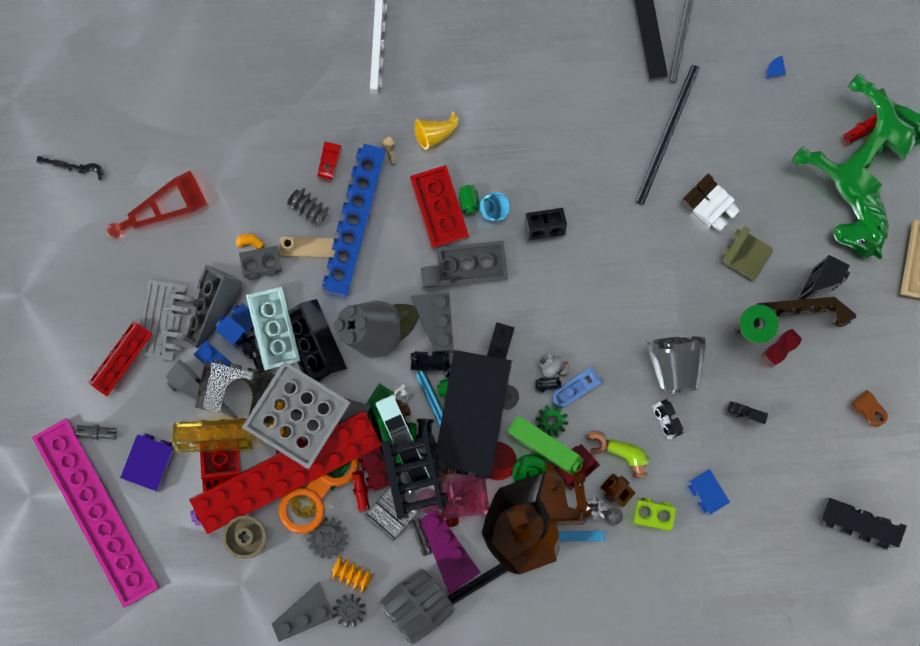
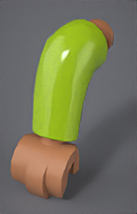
M594 430L587 434L589 439L597 438L602 442L600 447L591 448V455L600 454L607 449V452L621 456L628 461L629 465L633 467V471H635L633 477L641 478L648 476L645 470L650 460L642 448L619 440H607L606 435L601 431Z

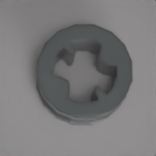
M610 508L605 514V519L609 524L617 525L622 521L623 513L618 508ZM612 511H616V514H619L616 522H612L613 519H609Z

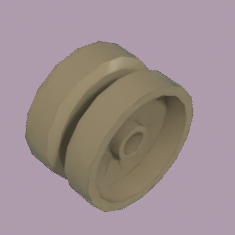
M238 516L232 519L226 525L223 532L225 548L234 557L241 559L254 558L260 555L268 542V533L264 524L257 518L250 516ZM247 534L250 536V539L244 541L243 535Z

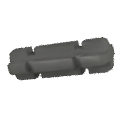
M419 518L412 520L410 524L412 529H414L418 546L421 547L422 556H427L432 551L427 544L429 542L424 529L421 527L422 523Z

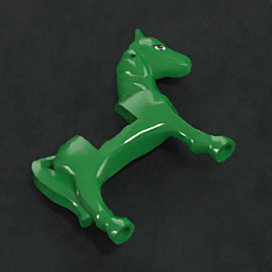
M858 73L847 87L854 92H862L866 95L877 111L876 126L868 139L841 164L832 162L821 151L809 152L803 146L795 153L791 161L798 166L810 164L823 170L834 180L835 187L842 198L852 206L858 221L852 224H839L834 229L835 240L852 247L863 258L874 255L878 259H882L881 248L884 245V241L888 238L889 228L886 211L880 195L883 186L866 169L873 163V156L876 153L879 154L885 145L903 160L908 157L913 147L920 144V114L908 107L893 102L887 96L884 88L878 90L875 84L867 81L864 75Z

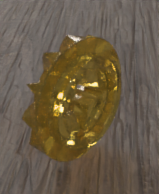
M297 496L289 502L293 513L301 518H309L317 513L316 503L310 497L308 502L313 506H305L302 510H300L302 503L298 500V497L305 499L307 496Z

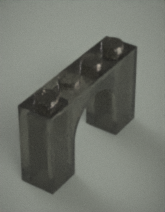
M212 359V362H205L195 408L220 413L227 386L233 380L240 378L248 383L252 391L250 415L275 376L274 373L265 372V375L259 374V370L248 368L247 371L242 370V366L237 364H230V367L223 365L224 361ZM278 400L274 404L275 409L277 408ZM267 416L264 419V424L273 425L274 417Z

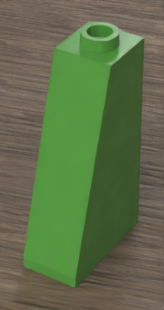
M517 415L507 430L519 443L570 475L574 476L582 468L584 460L580 455L519 415Z

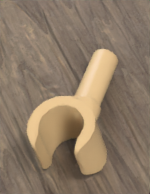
M391 137L383 140L382 145L388 153L390 163L395 164L394 156L390 149L395 143Z

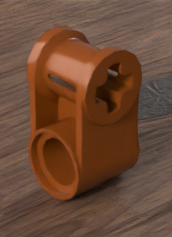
M868 390L852 401L855 410L871 426L879 427L887 421L888 414ZM879 414L881 417L876 421L874 418Z

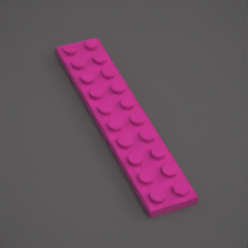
M65 418L33 436V441L123 608L159 588L78 437H76L68 419Z

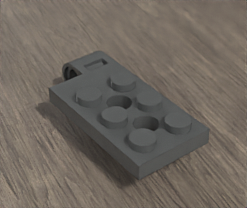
M504 241L437 248L439 266L420 268L422 288L508 279ZM484 257H489L492 260V264L489 267H484L481 264V260ZM465 259H470L473 262V267L465 269L462 266V262Z

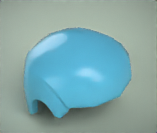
M500 192L484 195L480 201L482 216L489 221L505 219L510 212L508 197Z

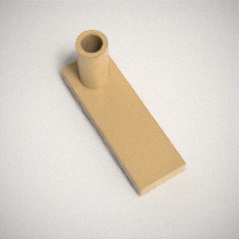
M280 237L279 256L333 258L335 250L331 249L334 238Z

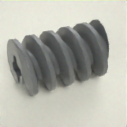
M305 188L300 191L296 189L286 204L288 206L293 204L292 209H298V214H304V219L310 218V223H316L317 228L327 216L329 207L322 209L323 202L317 205V197L310 200L312 193L304 195Z

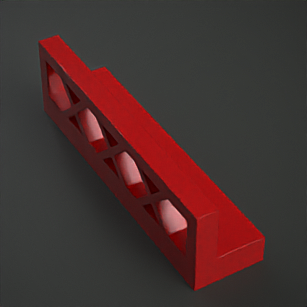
M132 321L88 383L107 397L153 334L137 322Z

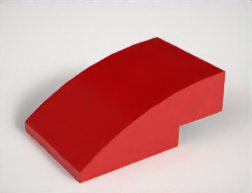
M238 439L200 443L203 492L242 472Z

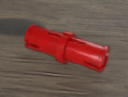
M875 114L863 123H857L855 128L844 133V139L852 136L846 140V143L850 145L861 136L868 135V132L876 126V122H872L877 119V116Z
M359 470L352 472L353 494L356 495L358 511H366V508L367 510L370 509L367 495L369 490L365 484L364 471Z

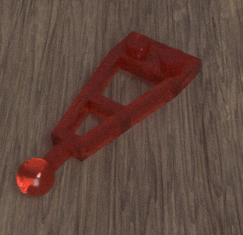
M190 170L172 179L128 213L129 219L119 224H109L106 232L109 237L117 238L121 235L122 230L130 226L137 229L191 214L208 204ZM177 186L187 207L161 214L156 201ZM151 206L155 217L137 221L136 216Z

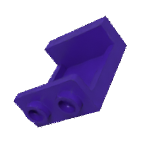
M143 433L142 436L137 434L120 478L160 492L163 476L172 453L176 449L171 447L173 444L163 439L161 442L154 441L155 436Z

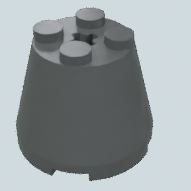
M374 300L346 306L339 313L333 327L342 342L363 356L380 358L388 356L398 346L401 339L399 334L400 321L402 320L399 312L393 305L384 301Z
M692 336L691 339L688 337H669L653 340V343L647 342L648 353L662 391H669V393L674 394L680 393L681 389H687V391L699 390L706 349L705 337Z

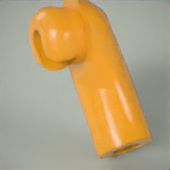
M252 233L240 234L236 240V245L240 248L248 244L253 245L256 249H262L265 246V243Z

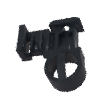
M729 402L727 411L733 417L749 416L748 419L766 424L767 412L765 413L740 403Z

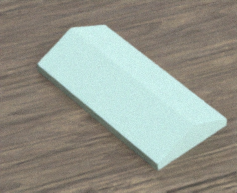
M282 287L246 295L264 370L280 367L284 361L288 364L299 362L300 357Z

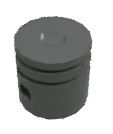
M508 385L504 410H510L518 403L519 393L514 386Z

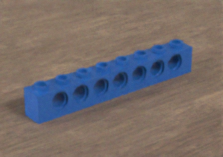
M365 143L362 148H358L356 159H359L358 165L353 166L351 177H354L353 184L348 185L346 195L349 196L348 203L344 202L341 211L344 214L343 221L339 220L336 230L340 232L338 239L334 238L331 249L335 250L333 258L329 257L327 268L330 269L329 275L324 276L322 283L326 293L345 298L348 296L386 149ZM368 161L372 164L373 168L366 170L363 168L362 163ZM363 179L368 183V186L361 188L358 185V181ZM361 198L363 205H354L353 199ZM356 216L358 223L355 225L350 224L348 217ZM345 234H351L353 236V242H345L343 236ZM345 252L348 254L349 259L341 261L338 254ZM334 271H342L344 278L341 280L336 279L333 275Z

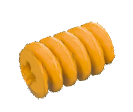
M340 555L331 573L333 572L332 578L336 579L340 576V583L347 579L346 586L349 587L354 583L353 589L356 590L358 587H361L360 593L363 594L374 574L369 576V569L363 573V566L355 569V562L349 566L348 558L341 562L342 555Z

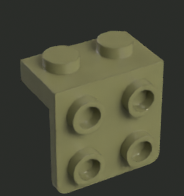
M744 226L741 230H736L732 237L734 239L731 246L727 245L722 253L725 256L722 262L749 279L755 280L773 252V249L749 234L751 229Z

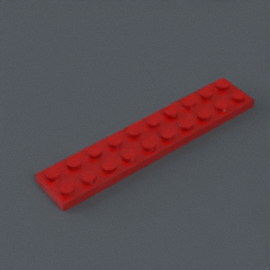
M363 410L337 424L310 469L305 468L280 452L190 498L189 501L204 530L209 534L227 525L232 519L244 516L380 447L381 442ZM308 439L297 445L300 448H305L308 445Z

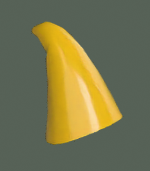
M453 112L451 118L446 121L436 122L416 119L415 135L420 146L427 150L451 135L458 125V117Z

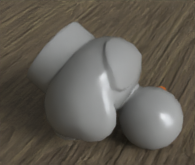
M546 354L539 362V365L542 367V373L547 378H555L557 373L560 376H567L570 373L568 361L563 362L561 357L557 355L551 356Z

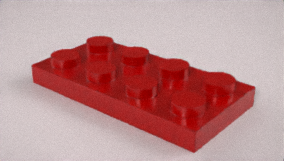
M444 165L410 176L432 248L469 238L447 166Z

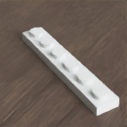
M375 0L370 93L378 94V88H382V77H379V70H383L384 58H380L381 51H384L385 40H381L382 33L386 31V22H383V15L387 14V3H384V0Z

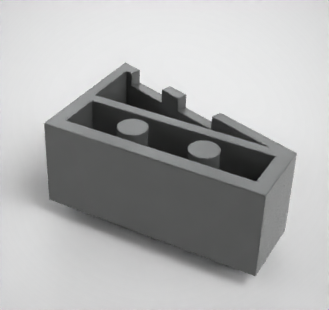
M449 293L411 295L412 302L433 351L454 352Z
M320 582L316 583L272 623L279 642L334 618Z

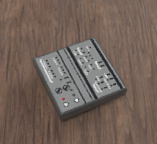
M389 487L364 516L395 541L419 511L417 509L412 510L411 513H408L409 518L397 519L391 487Z

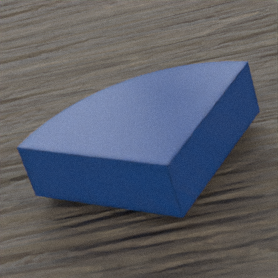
M783 56L775 58L770 63L766 72V78L786 75Z

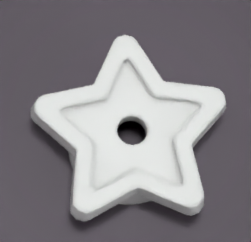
M402 384L398 390H391L394 392V398L401 400L405 404H408V400L414 397L413 393L407 392L405 384Z

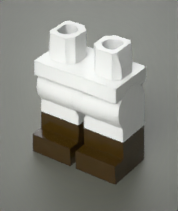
M708 173L683 198L681 203L706 223L709 228L713 226L718 231H721L728 224L721 216L726 213L733 219L740 210L734 204L735 199L732 196L730 197Z

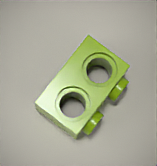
M642 497L641 500L636 501L632 524L672 531L676 508L672 507V503L661 501L660 504H655L653 499ZM646 506L649 508L650 514L648 517L641 516V507ZM662 510L667 511L669 514V518L665 522L659 518V513Z

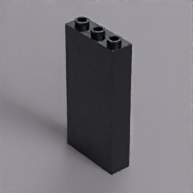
M454 350L435 453L438 470L449 472V468L457 470L456 473L468 475V472L476 473V477L487 479V476H492L513 360Z

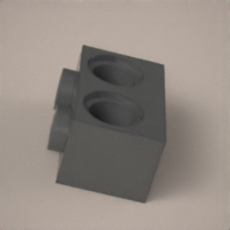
M277 246L239 252L242 274L244 278L248 277V280L258 279L259 275L264 274L275 276L278 275V272L282 271ZM268 258L275 259V264L271 267L265 265ZM250 261H255L257 264L253 270L247 269V264Z

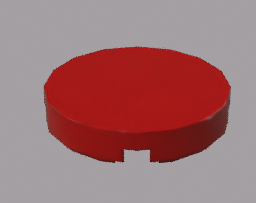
M498 442L492 476H487L489 479L498 481L511 476L513 465L517 458L514 450L509 445Z

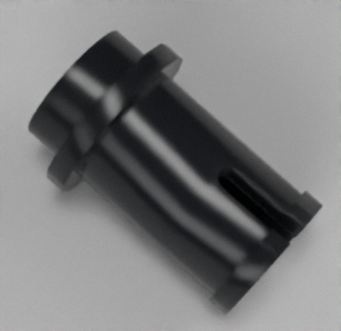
M540 377L536 380V389L540 392L560 389V377L547 379Z

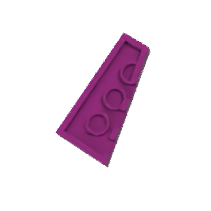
M437 509L420 519L450 595L481 572Z

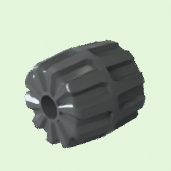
M424 569L417 570L399 582L379 602L386 616L410 644L417 643L435 631L454 612V606L449 598Z

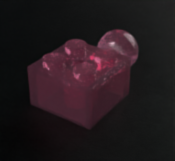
M467 476L448 478L441 481L443 493L446 492L448 497L447 509L444 510L445 520L487 514L489 503L486 480L484 478ZM427 488L420 491L416 501L436 497L435 490ZM437 504L420 508L419 510L430 514L436 512L439 506Z

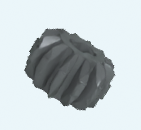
M350 594L349 601L347 596L343 595L344 603L339 599L336 600L341 606L333 607V610H339V613L333 616L334 618L342 617L338 624L346 620L345 627H349V621L355 627V618L362 622L363 619L358 615H366L365 611H360L359 609L365 607V604L363 603L358 606L357 603L361 598L358 597L354 602V594ZM351 605L353 606L352 609H355V613L347 616V612L345 613L344 609Z

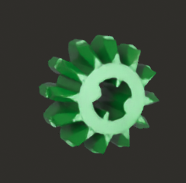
M553 404L551 411L548 405L545 406L547 413L541 409L539 410V414L543 417H536L537 421H542V423L536 425L537 428L543 426L544 429L542 431L546 432L548 430L549 436H552V431H554L556 437L559 436L558 429L565 432L566 429L561 424L568 425L569 422L562 420L568 416L567 414L560 415L563 411L562 407L559 408L558 412L555 411V404ZM554 416L556 418L555 422H557V424L549 425V420H547V418H552Z

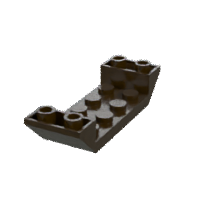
M836 297L757 303L758 305H765L771 308L777 314V317L788 316L792 312H796V315H805L811 311L819 314L826 313L828 310L829 323L835 324L836 327L847 326V324H851L852 320L856 319V314ZM759 319L754 321L755 328L760 327ZM738 324L735 328V332H740V335H742L740 331V324Z

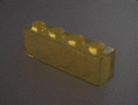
M245 418L215 421L201 420L197 422L182 421L173 423L172 444L175 453L252 449L253 434L242 428L247 420Z

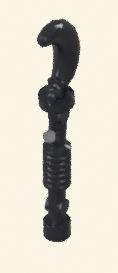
M38 156L36 160L38 164L45 163L61 169L68 168L69 171L74 169L79 174L93 170L97 173L99 181L102 180L104 175L102 167L96 163H89L85 166L80 164V166L56 159H44L42 156Z

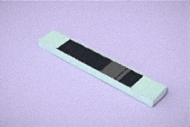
M391 395L375 402L393 444L400 445L412 442L413 438L394 396ZM417 449L398 453L402 464L421 460ZM426 467L406 471L410 482L430 478ZM434 485L414 490L419 501L436 497Z

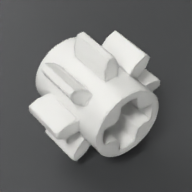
M594 496L592 501L586 500L588 504H591L592 508L596 506L599 509L598 512L592 509V516L595 522L598 521L599 517L605 518L603 514L608 508L602 506L605 503L603 499L598 502Z

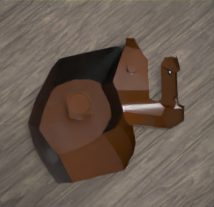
M551 464L545 465L546 472L498 489L486 514L482 536L492 555L507 571L520 575L556 562L560 551V538L556 525H584L592 517L591 504L587 503L583 483L586 480L583 472L575 476L573 481L577 501L575 509L568 507L564 480L553 469Z

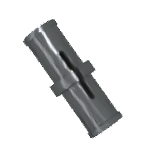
M77 425L76 427L78 429L76 437H91L94 440H98V438L116 439L117 428L100 427L99 425Z

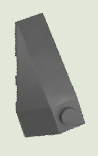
M205 264L198 281L197 288L200 289L198 300H194L193 306H196L195 316L190 319L187 342L196 348L201 346L217 322L236 300L241 290L242 281Z
M179 359L165 377L169 381L167 385L174 392L178 390L235 420L238 418L183 361Z

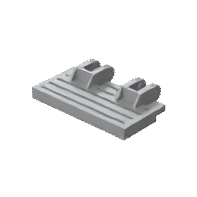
M148 279L140 325L153 335L137 356L173 361L174 353L167 352V349L184 351L182 345L168 344L169 337L179 340L186 339L184 334L170 332V330H179L181 315L173 314L174 312L191 313V309L188 307L175 306L176 300L193 302V297L177 294H185L186 285Z

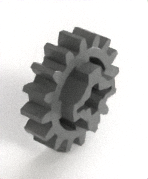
M326 516L324 521L315 530L308 532L311 538L306 540L312 542L309 549L315 548L313 554L316 555L320 552V558L327 554L328 559H331L333 553L336 557L339 556L338 550L345 551L342 546L343 544L348 545V542L344 541V539L349 537V534H344L343 532L347 529L346 527H340L342 521L335 523L334 517H332L331 521H328ZM323 525H333L328 530H323L321 528V526ZM338 530L341 535L340 543L336 540ZM321 532H323L324 534L331 533V539H333L332 541H334L335 544L329 541L325 543V538L323 534H321ZM316 533L319 535L320 540L318 544L315 542ZM330 545L335 548L331 551L323 550L326 546Z

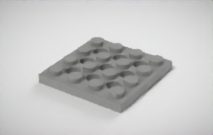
M284 361L242 428L305 468L310 469L351 402ZM288 383H294L296 386V390L292 394H288L285 391V386ZM305 393H310L313 397L312 402L309 404L302 402L301 398ZM279 399L285 401V408L283 410L275 409L274 404ZM320 404H328L329 411L327 414L319 413L318 407ZM294 410L302 412V417L298 421H294L291 418V413ZM267 416H272L275 419L272 427H266L264 424V419ZM316 420L319 427L316 431L308 429L309 421ZM285 426L291 428V435L287 438L282 437L280 433L281 429ZM300 437L308 439V445L305 448H300L297 445V440Z

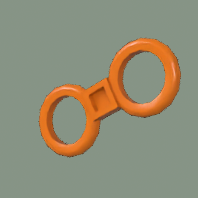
M359 457L352 460L351 468L345 476L332 478L325 474L311 481L306 488L299 487L284 495L279 504V517L282 524L288 530L295 533H308L315 530L325 516L323 498L332 486H342L353 479L352 472L359 470ZM307 496L316 503L317 514L311 523L296 525L288 519L286 513L287 506L294 497Z

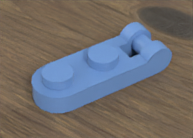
M591 366L561 386L560 389H557L553 393L552 401L557 407L564 408L601 384L603 380L595 373L596 369ZM589 376L592 382L587 384L584 379L585 377Z

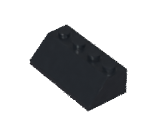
M831 255L825 257L814 266L798 300L811 299L827 294L831 290L834 291L835 288H838L839 285H842L848 279L850 265Z
M314 299L303 302L290 309L288 313L300 361L297 363L301 372L320 383L346 370V364L318 300Z

